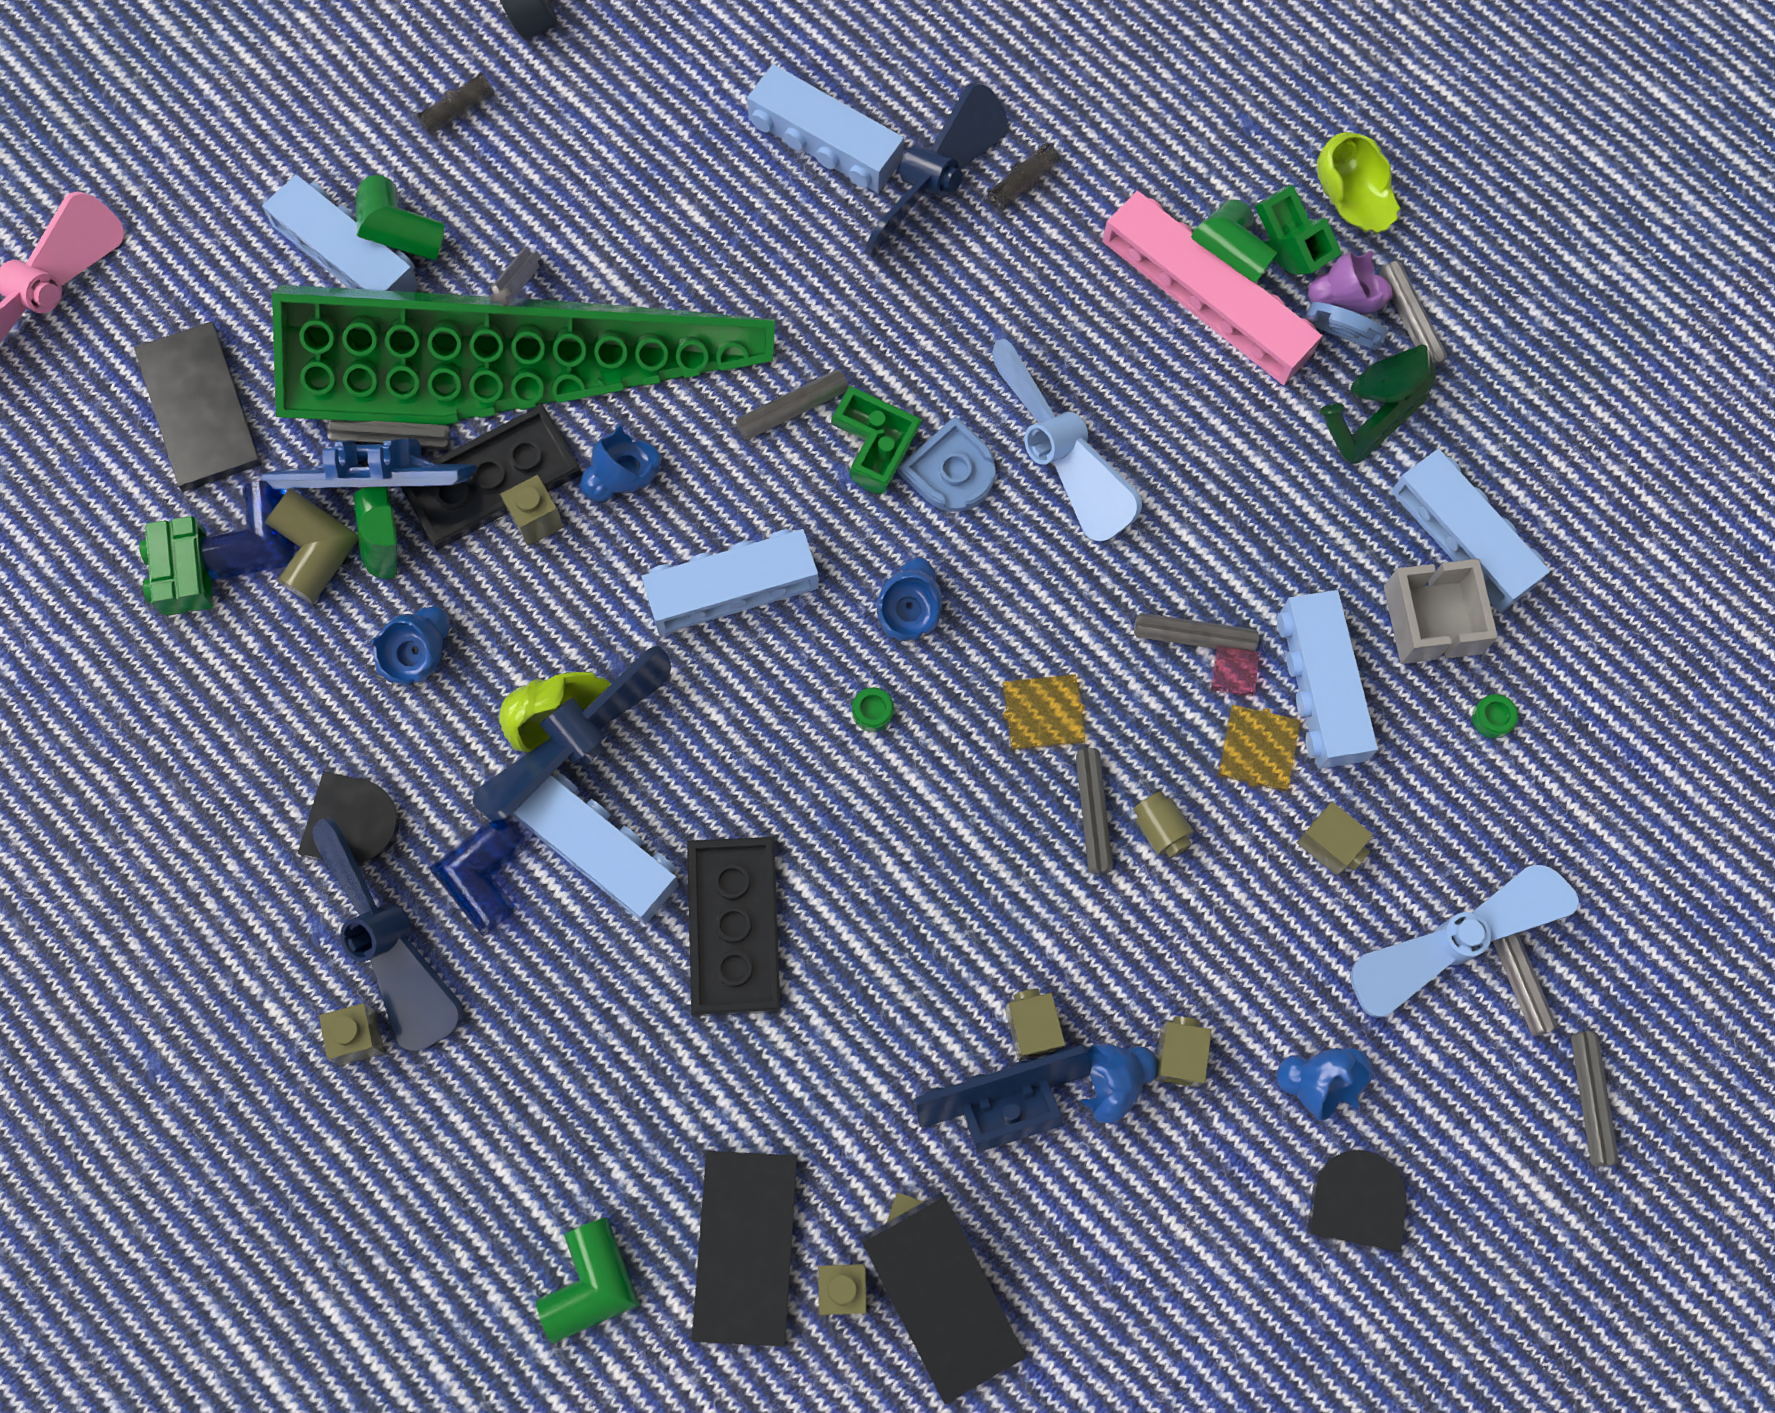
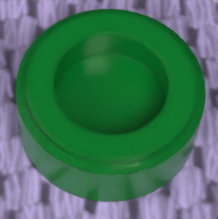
M871 687L863 689L855 696L852 702V717L859 728L867 732H878L885 729L891 723L894 715V703L886 691Z
M1491 694L1476 704L1472 711V722L1476 730L1483 736L1493 739L1501 738L1516 726L1518 710L1515 704L1506 696Z

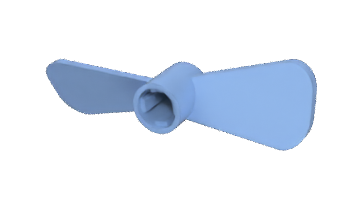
M1006 339L995 341L992 355L998 372L1038 422L1030 426L1025 433L1024 442L1029 456L1038 464L1054 463L1083 532L1088 538L1094 541H1105L1118 535L1131 525L1141 512L1142 499L1139 492L1087 443V427L1078 414L1074 412H1065L1057 416L1053 414L1012 344Z
M1533 865L1523 869L1472 913L1463 912L1455 915L1438 926L1431 934L1361 956L1354 963L1351 971L1352 987L1361 1008L1372 1017L1381 1018L1389 1015L1449 965H1460L1478 956L1488 948L1490 942L1570 916L1578 908V895L1568 882L1550 867Z

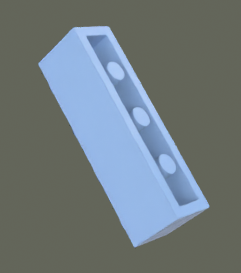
M774 64L771 65L747 97L749 120L757 129L763 132H771L783 139L792 149L802 150L815 157L824 167L836 169L847 175L859 187H868L879 193L902 162L904 137Z
M295 174L262 205L270 223L278 232L348 289L414 292L419 287L413 273L415 266L412 261L399 250L394 253L385 245L359 238L357 236L356 217L342 204L336 207L331 203L327 193L317 183L311 182L308 184Z
M1439 448L1404 473L1392 489V494L1453 562L1480 559L1489 602L1500 614L1536 587L1550 572L1542 556L1536 550L1526 545L1517 535L1514 525L1495 511L1489 504L1485 493L1479 488L1474 487L1461 473L1459 465L1452 458L1446 457Z
M791 529L780 530L772 534L769 539L756 543L752 541L739 542L728 551L714 555L709 552L701 553L692 557L689 562L680 565H659L651 569L649 574L641 576L659 635L819 589L818 572L803 529L794 532Z
M1334 590L1289 597L1280 613H1278L1277 625L1280 636L1287 639L1290 651L1287 653V668L1290 676L1296 677L1299 692L1296 694V704L1299 715L1306 718L1309 730L1306 733L1307 751L1310 757H1315L1318 769L1366 762L1378 751L1339 591Z
M559 772L554 777L550 775L512 813L513 817L646 925L679 887L678 880L673 874L677 868L660 853L657 852L651 857L641 849L642 839L628 827L623 826L618 830L609 823L607 819L611 815L596 801L590 799L586 804L574 793L578 788Z

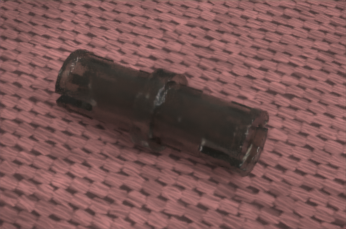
M480 72L476 77L456 90L448 89L445 91V97L422 112H418L416 116L427 133L433 136L435 132L458 117L461 120L468 116L467 111L490 96H494L495 91L484 74Z
M1045 142L1029 158L1013 165L1011 173L987 192L990 202L995 207L998 206V210L1004 211L1025 191L1031 192L1037 187V181L1061 162L1057 150Z

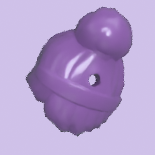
M1372 250L1362 256H1356L1352 252L1342 255L1331 267L1329 273H1323L1316 277L1308 288V297L1312 303L1331 304L1362 315L1383 309L1389 300L1393 298L1391 285L1384 277L1373 275L1374 266L1371 259L1374 252Z

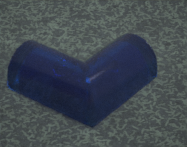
M262 480L247 484L242 489L247 529L204 536L202 538L201 550L204 564L213 580L287 567L296 554L294 543L264 523L286 494V488L274 489L266 481Z
M503 819L497 821L489 820L429 867L431 873L483 937L518 910L492 876L524 852L526 847Z

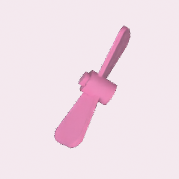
M72 192L65 196L27 263L21 260H10L0 267V294L6 297L0 302V343L27 308L37 313H47L53 310L60 302L62 296L61 286L122 243L124 230L120 220L99 199L84 192Z

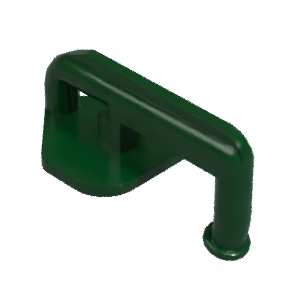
M1426 345L1416 346L1372 364L1352 383L1351 391L1354 397L1386 402L1353 434H1351L1342 413L1344 410L1343 404H1329L1320 409V414L1324 416L1328 430L1346 462L1358 464L1363 461L1426 401L1436 379L1435 363Z

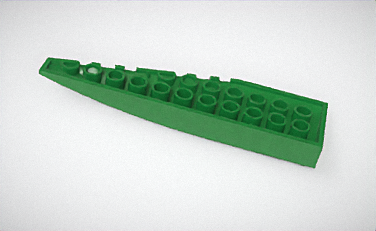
M278 285L272 292L276 417L447 425L468 418H483L504 411L524 410L545 403H560L621 391L624 388L638 385L647 386L679 377L688 378L698 376L700 373L715 370L724 371L773 361L775 319L514 298L508 306H503L500 302L494 304L490 296Z

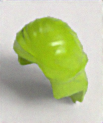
M1343 132L1332 137L1322 148L1317 160V173L1323 187V192L1330 197L1339 215L1347 223L1364 232L1370 230L1375 234L1385 232L1399 218L1397 212L1400 211L1392 191V173L1388 159L1382 153L1378 144L1365 135Z
M566 672L555 675L547 680L536 678L528 685L515 689L504 699L499 714V723L504 737L509 741L514 750L529 753L550 738L539 724L572 696L585 710L612 683L605 678L595 676L593 672Z

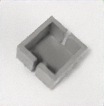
M1480 559L1442 563L1437 570H1435L1434 564L1397 568L1384 585L1400 664L1437 660L1443 653L1445 654V659L1480 655L1498 638Z

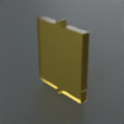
M1076 674L1003 681L1006 711L1003 713V720L1008 723L1011 750L1085 743L1082 720L1085 706L1080 703Z
M1232 705L1218 776L1246 782L1250 788L1259 785L1287 792L1301 720L1272 714L1268 708L1259 711Z

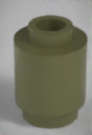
M1162 791L1144 799L1133 809L1138 817L1135 822L1158 856L1167 853L1169 858H1173L1192 845L1189 838L1195 832L1173 799L1166 798Z

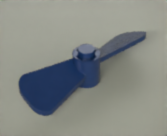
M977 82L968 84L931 149L916 144L906 151L900 165V177L903 182L912 185V187L875 227L867 242L864 254L872 257L879 251L925 191L943 198L955 192L962 182L963 174L961 169L1004 137L1008 127V119L1005 109L992 89Z
M661 646L647 649L585 710L572 696L539 724L550 738L480 786L473 796V805L491 821L504 819L514 813L567 758L572 764L579 759L585 765L588 764L605 749L600 743L606 737L601 728L654 692L666 681L671 672V662L668 654Z
M329 817L319 820L313 827V838L316 847L359 916L343 924L340 933L342 946L353 960L358 962L371 961L396 1042L408 1050L427 1048L450 1035L460 1026L464 1015L462 1003L409 941L411 923L407 913L400 906L393 903H387L380 907L376 906L337 823Z

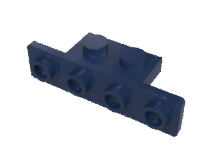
M1085 1045L1074 1048L1065 1047L1056 1050L1052 1055L1033 1061H1019L1007 1069L988 1075L978 1074L972 1076L966 1082L950 1087L930 1089L923 1095L914 1098L919 1125L921 1128L964 1116L977 1153L1063 1126L1062 1115L1051 1088L1090 1075L1089 1053Z

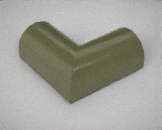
M289 488L264 522L300 547L276 581L311 605L314 604L359 542L358 535L292 488Z

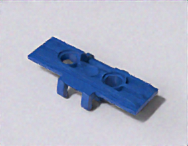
M391 439L383 441V444L357 445L352 440H336L334 447L323 449V464L316 467L285 468L262 474V481H266L274 489L454 485L455 483L467 481L477 471L476 464H435L421 459V445L417 439ZM358 461H368L369 467H362V465L358 464Z

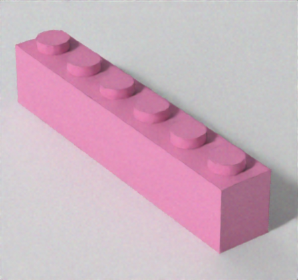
M1137 190L1107 220L1102 242L1284 386L1314 354L1323 335L1316 330L1310 321L1300 318L1288 309L1278 296L1269 294L1258 284L1253 283L1192 240L1191 235L1193 232L1185 223L1177 222L1163 211V208L1157 201L1145 197Z

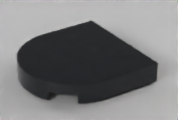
M323 771L297 854L301 857L325 862L314 842L313 827L319 820L329 817L340 827L358 867L366 865V863L376 859L384 852L386 853L396 840L400 822L393 800L384 789L373 782Z
M1352 1150L1334 1156L1326 1162L1315 1177L1307 1234L1396 1253L1401 1252L1407 1201L1406 1190L1401 1176L1390 1162L1373 1152Z

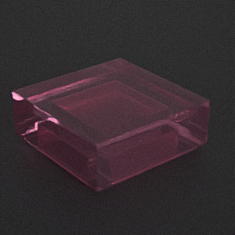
M1217 646L1214 655L1211 690L1253 696L1256 688L1259 652Z

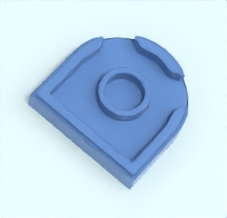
M1313 302L1304 318L1319 330L1374 351L1383 345L1388 333L1384 326L1353 311L1321 302Z
M954 416L899 466L897 473L931 505L945 511L960 512L976 507L988 497L994 485L996 469L994 457L989 447L959 418Z

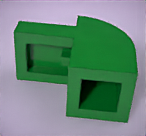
M1294 185L1285 186L1254 205L1269 236V239L1264 242L1279 252L1275 261L1287 272L1295 275L1310 274L1342 254L1327 218L1309 220Z

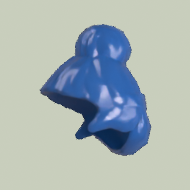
M617 425L612 434L602 437L594 445L591 466L582 475L580 483L582 493L590 500L599 503L608 501L615 493L634 492L640 488H645L658 475L663 456L657 451L656 447L646 441L638 440L633 442L631 436L623 431V426Z
M915 557L903 564L899 571L886 581L877 598V619L889 638L899 641L918 640L923 633L928 634L930 631L935 630L939 623L943 600L940 586L936 582L937 576L931 563L923 557ZM907 602H911L913 604V607L911 609H908L906 607Z
M436 606L424 607L414 614L398 615L389 621L378 635L371 640V643L374 645L373 657L377 674L383 676L388 682L410 686L415 682H424L436 671V667L443 654V640L447 637L450 630L447 613L442 608ZM414 647H418L419 649L418 653L416 654L413 653Z
M1105 1043L1091 1045L1088 1049L1090 1077L1097 1095L1095 1099H1082L1081 1101L1083 1105L1092 1109V1115L1097 1122L1112 1124L1121 1120L1136 1105L1143 1085L1152 1083L1157 1077L1159 1062L1156 1054L1146 1047L1135 1046L1124 1049Z
M1330 1048V1050L1318 1053L1308 1060L1303 1059L1299 1055H1290L1284 1058L1279 1064L1276 1081L1283 1091L1291 1095H1297L1302 1104L1319 1121H1325L1330 1118L1341 1102H1347L1354 1109H1358L1357 1096L1371 1082L1374 1070L1373 1064L1366 1052L1355 1048Z

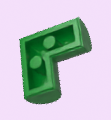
M368 176L360 183L356 192L357 236L411 254L436 260L443 240L444 222L400 209L397 187L391 179L385 176Z
M1231 199L1224 202L1191 235L1192 240L1253 283H1256L1267 272L1279 253L1250 232L1254 224V215L1251 208L1241 200Z
M849 386L831 418V424L865 440L850 468V477L856 484L867 491L884 494L917 435L923 420Z
M365 487L359 489L354 493L353 498L363 564L368 572L376 578H395V575H397V537L393 508L390 507L388 487Z
M608 1217L587 1223L564 1235L580 1280L536 1299L540 1321L552 1344L641 1306Z

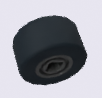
M500 0L510 22L524 40H528L556 26L558 23L550 0Z

